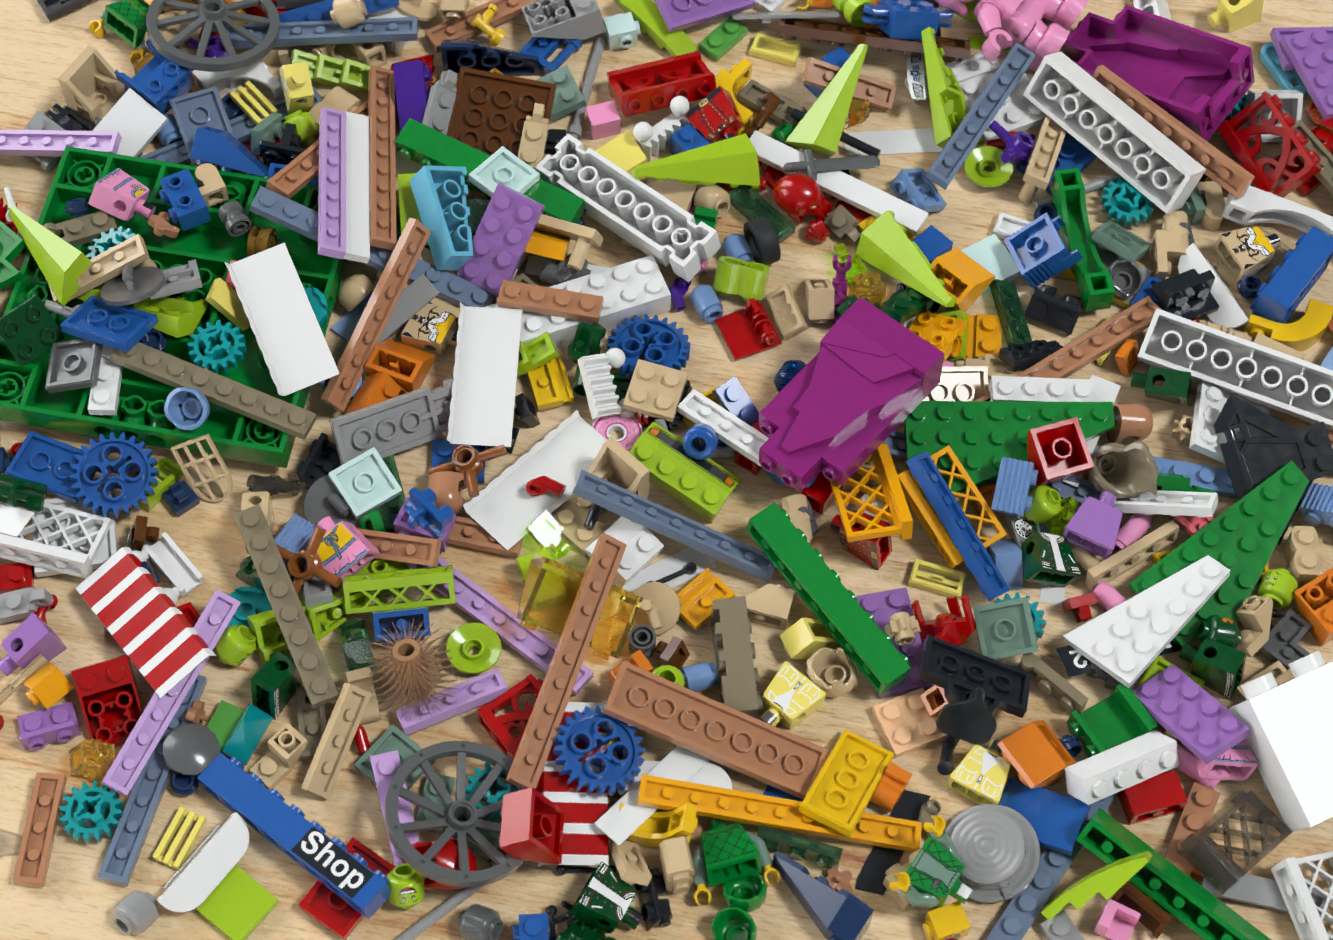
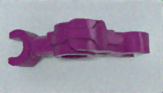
M834 254L832 259L833 268L836 270V276L832 279V285L835 289L833 325L839 319L835 309L844 302L843 298L847 296L846 272L852 267L851 255H847V261L844 263L838 262L837 254Z

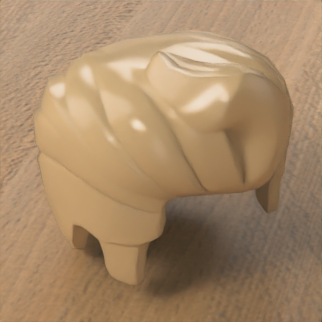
M820 648L807 660L806 670L808 679L826 693V697H839L849 693L853 688H857L859 684L857 672L843 649Z

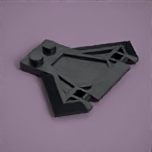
M1230 394L1213 427L1216 434L1222 432L1225 434L1227 442L1219 445L1237 501L1291 460L1309 479V483L1277 543L1279 546L1312 481L1333 474V448L1324 421L1295 429ZM1235 428L1240 429L1242 438L1237 439Z

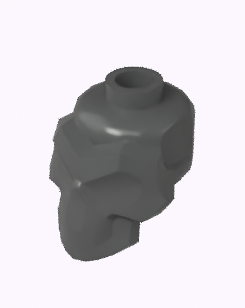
M569 254L564 261L556 259L555 263L549 262L541 270L539 279L554 286L589 275L591 270L587 269V259L581 271L568 267L567 263L571 256Z

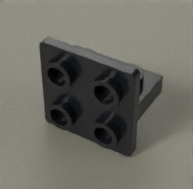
M291 123L285 124L280 143L263 140L259 143L263 161L267 167H270V163L288 165L306 150L301 147V135H298L296 124Z
M1191 269L1151 286L1152 292L1164 311L1191 321L1219 309L1217 301L1210 292L1216 278L1211 270L1198 274L1195 269Z
M1046 284L1033 288L1024 316L1071 335L1084 308L1083 304L1080 303L1081 298L1069 293L1064 296L1056 293L1058 289Z

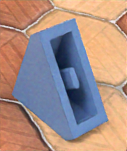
M1013 539L997 541L987 547L988 554L1010 591L1023 589L1022 551Z

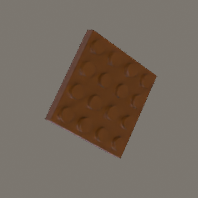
M461 67L447 136L490 156L503 146L518 157L524 121H526L527 115L533 116L535 103L545 105L544 118L549 119V125L557 84Z

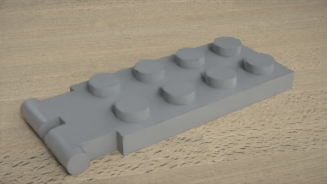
M453 379L444 380V386L433 390L426 386L329 420L341 465L375 447L381 458L443 437L442 432L448 430Z

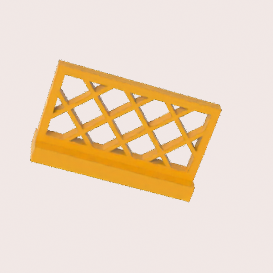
M887 443L881 444L865 461H872L873 467L869 471L862 467L855 471V473L864 476L860 482L849 478L844 483L854 488L849 494L839 490L840 484L829 480L848 542L900 535L901 540L912 539L913 519ZM869 479L880 484L876 490L865 485ZM859 491L870 495L866 501L855 496ZM875 499L886 503L882 509L871 504ZM852 503L860 508L856 513L845 509V507ZM867 510L875 514L876 517L870 521L861 517V515ZM884 518L892 522L893 526L882 527L878 525V522ZM857 522L866 528L863 531L852 532L851 527Z
M948 445L930 457L935 465H937L938 458L945 454L951 460V472L938 469L941 475L949 476L948 487L950 490L953 478L964 480L967 485L965 494L951 492L954 497L964 499L962 510L967 519L978 521L976 534L984 542L982 544L986 549L1005 537L1007 533ZM910 469L898 474L906 502L948 567L951 569L956 568L965 560L960 551L953 545L951 536L945 526L940 523L933 506L925 498L920 484L912 476ZM968 500L979 503L981 507L980 517L965 513ZM982 522L992 524L998 534L992 538L980 536Z

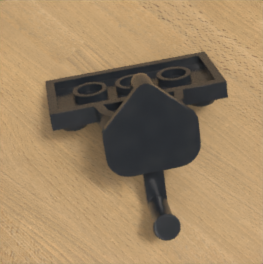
M928 634L924 641L918 679L944 688L945 698L949 703L942 708L936 722L938 729L947 734L942 743L937 770L942 775H949L954 770L952 763L953 753L960 739L975 745H983L990 741L997 727V723L992 716L996 709L1023 718L1027 711L1031 673Z

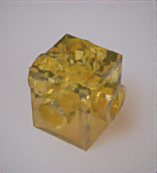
M863 272L854 274L853 284L849 285V295L855 294L857 299L867 297L870 304L873 305L878 302L881 306L882 297H886L885 282H881L880 273Z
M99 739L84 740L69 750L71 777L88 779L92 783L94 781L102 782L116 758L114 744L103 743Z

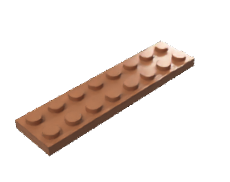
M623 661L602 712L804 800L822 769L829 752L828 749Z

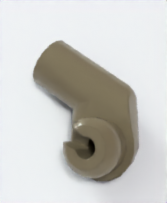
M930 799L922 805L918 822H922V830L928 837L929 835L933 837L934 833L926 832L923 825L925 822L935 825L931 815H938V812L941 810L940 803L934 799Z

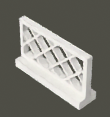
M44 502V508L40 512L30 509L26 510L35 512L34 515L48 512L52 517L37 522L33 515L31 519L34 524L23 528L17 537L0 533V558L86 579L92 572L91 564L112 525L111 518ZM73 518L77 523L63 528L59 521ZM56 523L59 530L45 536L42 528ZM92 524L102 525L99 531L88 534L85 527ZM81 529L84 537L70 542L67 534ZM34 531H38L41 538L33 541L26 540L23 537ZM62 536L67 543L59 547L49 544L50 541ZM86 543H89L91 547L88 554L76 552L74 549Z
M1333 851L1298 859L1295 857L1286 858L1271 868L1300 940H1333V933L1332 935L1327 933L1322 922L1324 919L1333 925V916L1326 912L1328 904L1333 905V874L1331 876L1320 869L1322 862L1329 860L1333 869ZM1299 866H1303L1312 872L1309 881L1303 877ZM1317 876L1329 883L1327 891L1315 885ZM1311 892L1323 898L1320 908L1315 905Z

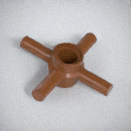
M459 444L452 454L453 461L430 467L428 471L429 474L439 471L464 473L469 497L474 498L479 496L476 476L483 469L482 462L507 455L504 444L478 452L470 445Z
M320 526L315 527L306 550L293 553L276 544L282 559L288 562L289 572L294 576L292 583L297 595L301 590L304 580H309L313 577H317L336 588L341 584L342 578L323 569L322 560L316 554L326 532V529ZM305 559L308 564L306 571L303 569V561Z

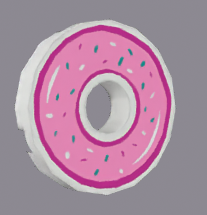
M619 414L612 417L611 415L599 417L592 425L606 440L611 438L610 434L612 432H622L624 436L615 440L628 452L642 434L641 424L638 423L634 416L625 418Z

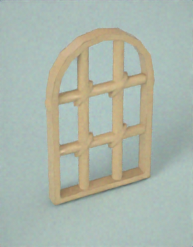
M209 434L171 447V451L187 478L190 487H192L198 497L209 502H219L228 497L233 487V480L230 471L227 469ZM206 439L213 454L208 455V453H205L199 441ZM196 443L203 457L197 460L193 458L187 445ZM183 447L190 462L184 464L176 449ZM216 457L224 473H216L209 459ZM201 462L207 463L214 477L206 479L197 464ZM192 466L201 480L200 482L194 483L187 467ZM227 477L229 483L228 492L223 486L221 478ZM217 482L223 496L215 498L207 483ZM201 485L205 487L209 496L203 494L197 487Z

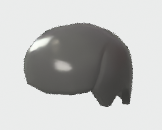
M1129 259L1113 262L1108 270L1115 290L1114 296L1126 298L1137 294L1142 286L1143 279L1139 267Z

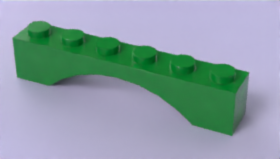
M1079 168L1055 170L1050 190L1057 215L1066 224L1061 227L1068 251L1073 252L1077 248L1083 256V259L1073 264L1072 268L1084 310L1109 309L1115 290L1110 272L1102 263L1094 241L1091 239L1092 233L1087 214L1085 187Z

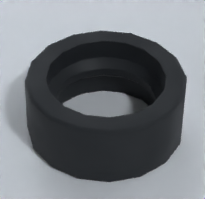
M762 216L746 222L743 228L744 237L754 254V261L764 265L778 262L781 257L780 245L770 221Z

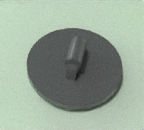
M128 264L123 267L122 274L108 280L103 285L100 295L103 302L111 306L134 304L158 292L165 283V276L163 271L157 267L133 268V266Z
M328 475L312 484L304 500V514L307 521L317 526L320 520L330 516L335 524L343 521L351 523L360 529V518L356 520Z

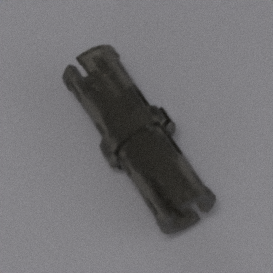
M250 475L247 479L248 491H267L270 493V496H277L278 494L297 496L301 489V485L298 484L299 480L284 479L278 475L267 477Z

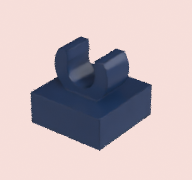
M185 480L180 483L177 481L169 486V490L162 493L163 499L177 517L200 504L199 498Z

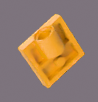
M923 311L917 315L909 330L944 353L943 361H946L949 356L957 357L962 348V335L967 329V322L965 319Z

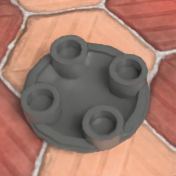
M185 723L175 727L167 734L163 742V756L167 768L184 775H200L219 755L220 744L216 735L208 727L198 723Z

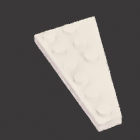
M1207 555L1065 634L1062 641L1123 685L1130 688L1230 576L1231 570Z

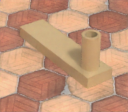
M1048 115L1043 120L1022 181H1025V184L1019 194V199L1024 203H1031L1039 188L1046 189L1066 134V130Z
M544 214L541 215L535 228L576 240L567 266L578 271L582 270L591 245L601 247L604 239L596 229Z
M137 234L90 259L92 263L75 282L80 288L69 301L122 274L125 265L129 264L137 268L145 266L157 267L149 257L144 239ZM50 287L54 302L61 304Z
M1171 520L1102 562H1099L1091 552L1075 546L1072 549L1073 555L1087 572L1086 587L1093 592L1101 582L1109 583L1151 558L1152 554L1161 552L1177 542L1179 526Z
M344 682L342 689L336 687L339 694L338 699L329 702L335 704L301 786L302 789L326 799L330 797L372 693Z

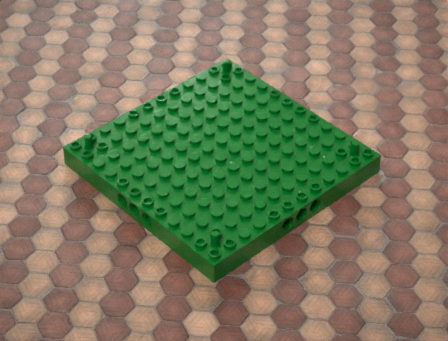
M66 146L38 223L43 226L46 223L57 224L78 218L71 217V213H65L66 201L86 198L88 204L95 183L117 168L149 188L150 192L146 201L156 206L153 215L158 216L160 212L168 213V210L171 208L169 204H163L158 192L162 190L159 179L188 168L198 187L195 176L197 167ZM218 170L226 186L229 199L208 207L211 221L183 232L179 224H173L170 218L169 223L180 229L176 238L156 235L154 228L148 224V219L139 214L128 221L113 216L117 229L120 226L125 230L130 228L133 233L139 234L144 239L149 257L157 265V268L165 270L189 264L188 261L196 259L203 287L197 288L193 292H181L169 296L172 298L182 296L185 297L186 301L191 302L206 299L215 279L221 278L226 282L228 268L224 262L230 264L231 260L239 261L248 257L247 241L253 226H260L263 229L268 227L277 229L274 233H278V245L285 243L302 285H305L306 288H317L326 298L328 317L324 324L320 326L325 338L347 259L319 255L317 241L249 211L260 186L265 188L270 178ZM307 184L292 196L290 200L318 212L319 186ZM229 201L240 202L244 208V214L252 222L249 231L241 236H230L225 228L226 224L221 222L218 217L219 208ZM90 205L91 209L86 211V215L102 210ZM92 241L75 246V248L78 250L82 249L86 256L90 253L87 248L94 246L95 243ZM29 249L20 269L24 277L15 283L4 315L34 295L39 296L43 304L46 299L54 302L49 284ZM74 298L65 306L74 308L76 305H82L85 301ZM208 302V307L197 327L207 328L206 322H210L214 326L217 320H220L221 325L225 326L227 322L231 321ZM49 311L61 330L60 324L67 318ZM231 322L232 329L237 327L235 324ZM251 326L244 331L240 329V333L244 335L247 352L243 353L244 361H236L238 367L236 369L231 366L228 367L227 374L223 370H219L218 374L304 409L310 386L286 396L279 395ZM196 327L195 331L193 332V334L198 335L197 327ZM62 332L64 339L60 342L83 338ZM163 333L167 339V346L163 352L194 364L190 359L187 346L188 343L192 342L190 335L176 338ZM230 339L229 342L234 346V342ZM0 344V421L99 437L102 434L107 439H109L111 432L114 433L117 439L124 432L127 441L134 435L137 444L144 441L145 445L171 449V447L190 439L209 434L221 458L287 468L296 438L293 435L212 402H209L210 414L200 427L193 430L180 429L168 420L164 411L168 395L176 388L123 367L117 415H90L88 404L91 387L49 393L45 389L52 347L26 365L20 366L9 349ZM200 349V353L205 356L203 349ZM206 439L199 441L205 453H208V455L213 454ZM196 443L187 445L191 453L201 454ZM183 447L176 449L179 451H184Z

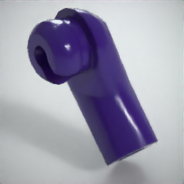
M679 277L669 287L671 303L675 312H681L686 309L683 296L688 291L691 280L687 282Z

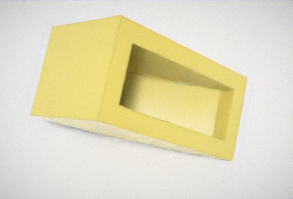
M801 618L779 635L784 644V650L791 659L808 660L820 648L836 649L841 647L819 619Z

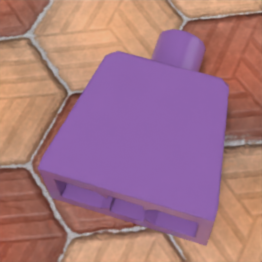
M1103 491L1098 500L1093 497H1087L1067 524L1062 536L1068 542L1104 559L1109 558L1115 547L1123 514L1121 510L1113 507L1117 499L1116 496L1110 492Z
M32 613L2 641L1 645L8 655L0 660V670L8 676L18 667L25 669L40 654L49 662L65 651L67 647L44 621Z

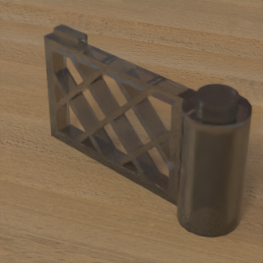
M1242 790L1231 800L1234 804L1233 807L1198 836L1192 833L1180 844L1183 848L1180 854L1222 896L1293 832L1252 791L1247 794ZM1248 801L1257 809L1258 816L1246 814L1245 804ZM1228 819L1240 820L1241 830L1229 829ZM1247 821L1259 823L1260 834L1248 832ZM1266 825L1274 826L1281 835L1279 837L1267 835ZM1211 833L1223 835L1224 845L1216 844L1209 835ZM1230 836L1242 838L1243 848L1231 847ZM1249 839L1261 841L1262 851L1250 850ZM1232 854L1244 856L1245 867L1243 869L1233 861Z

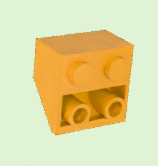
M958 248L936 257L931 263L934 275L938 279L943 280L947 293L956 298L955 305L952 307L956 311L963 310L966 312L996 278Z

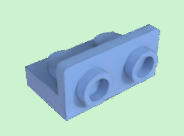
M923 168L900 170L890 185L896 198L926 212L942 211L945 208L946 202L932 181L925 177L926 172Z

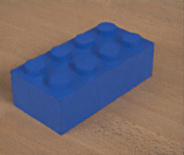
M1314 226L1308 234L1303 232L1295 244L1297 247L1294 250L1290 249L1283 258L1282 262L1284 263L1282 266L1277 265L1269 277L1271 280L1268 284L1264 282L1256 294L1258 297L1250 307L1253 310L1252 314L1285 324L1326 271L1333 257V237Z

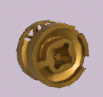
M253 226L247 241L248 257L277 246L278 233H274L277 229L272 227L263 229L260 226Z

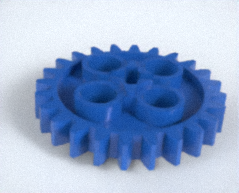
M647 314L644 315V319L634 315V321L625 318V324L617 323V329L611 330V336H608L607 351L611 348H619L624 352L625 362L619 367L621 368L620 374L630 373V380L632 379L638 359L681 371V367L686 368V363L690 356L688 335H683V328L676 329V322L668 324L667 317L660 321L658 320V315H655L653 319H649Z
M113 432L110 433L109 439H105L100 434V442L96 443L93 439H89L90 448L81 446L84 453L83 456L79 454L74 455L75 460L79 464L70 465L72 471L76 472L69 475L70 480L76 482L71 485L73 492H78L76 494L78 501L84 500L83 506L85 509L93 505L92 511L95 515L102 509L104 517H108L110 511H113L115 517L118 518L122 510H124L127 516H130L129 508L133 507L135 510L140 511L138 503L141 501L148 504L146 494H155L150 486H157L159 484L158 480L154 478V476L159 475L158 468H153L157 465L156 458H150L153 455L151 449L144 451L146 447L144 441L136 445L137 440L134 435L127 441L124 432L121 433L119 439L115 438ZM111 453L120 454L119 459L116 461H109L107 457ZM127 458H132V460L125 463ZM133 469L141 471L135 478L127 476L128 472ZM94 472L102 473L98 480H89L90 474ZM113 472L114 474H117L119 472V476L110 477V473ZM118 488L122 490L118 497L109 496L110 491Z
M596 705L593 713H591L588 706H585L582 714L575 710L572 718L567 716L563 722L564 725H560L557 730L559 735H556L553 742L558 746H555L552 751L553 754L560 755L554 762L555 765H563L559 774H569L570 776L567 784L576 781L578 783L576 791H579L583 786L587 787L588 796L596 789L599 797H602L605 789L610 796H613L616 788L622 792L626 788V784L631 785L635 780L633 776L637 777L641 772L638 766L644 763V759L639 756L644 753L645 748L638 746L643 737H634L638 728H629L627 723L601 713L599 705ZM597 729L605 730L608 737L600 735ZM612 740H619V742L609 745L604 752L599 751L603 747L607 746ZM574 742H581L585 746V750L578 749ZM594 749L598 751L590 758H588L587 761L583 763L578 762V760L590 756ZM612 752L620 753L624 760L616 759ZM589 765L597 766L601 773L592 772Z

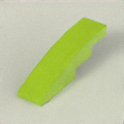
M614 0L624 13L631 12L634 21H638L640 32L643 35L647 33L661 50L665 48L672 57L695 52L699 49L682 29L669 33L656 4L652 0Z
M296 49L292 51L290 64L307 62L311 81L368 93V72L371 66L350 59L342 61L323 54L316 56Z
M548 332L541 334L526 344L520 340L517 377L560 356Z
M1149 851L1142 852L1093 871L1066 888L1049 902L1041 913L1050 921L1069 902L1079 910L1098 892L1108 900L1149 862L1152 854Z

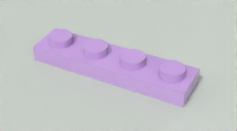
M498 668L449 687L455 688L453 690L444 689L439 691L440 693L448 694L446 697L443 694L434 693L440 699L439 701L437 699L434 700L429 695L432 702L429 700L426 705L423 699H419L416 707L415 703L412 702L411 705L409 703L408 708L404 705L396 710V717L404 734L409 735L493 701L508 691V687Z
M398 750L370 756L384 821V808L388 788L392 778L401 766ZM398 797L400 823L414 822L410 802ZM417 832L404 833L411 844L419 842ZM388 835L396 867L405 860L399 855Z

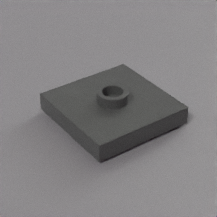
M86 339L53 343L45 389L49 393L97 386L103 345Z

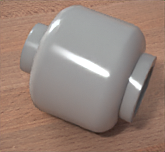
M132 891L114 909V922L116 926L127 935L142 934L157 920L158 910L156 906L158 902L148 892L144 894L140 891Z

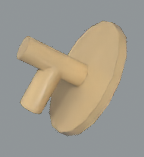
M399 0L400 5L395 7L402 14L408 17H418V20L431 21L437 16V9L428 0Z
M656 581L645 583L638 587L631 595L628 604V616L633 626L635 627L640 624L652 627L656 635H663L671 630L679 620L681 612L680 599L676 592L667 584Z

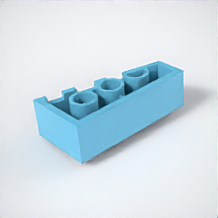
M424 165L409 180L422 224L431 231L428 244L436 270H459L473 257L471 227L468 226L470 208L466 206V196L468 195V185H465L464 177L467 175L466 167Z

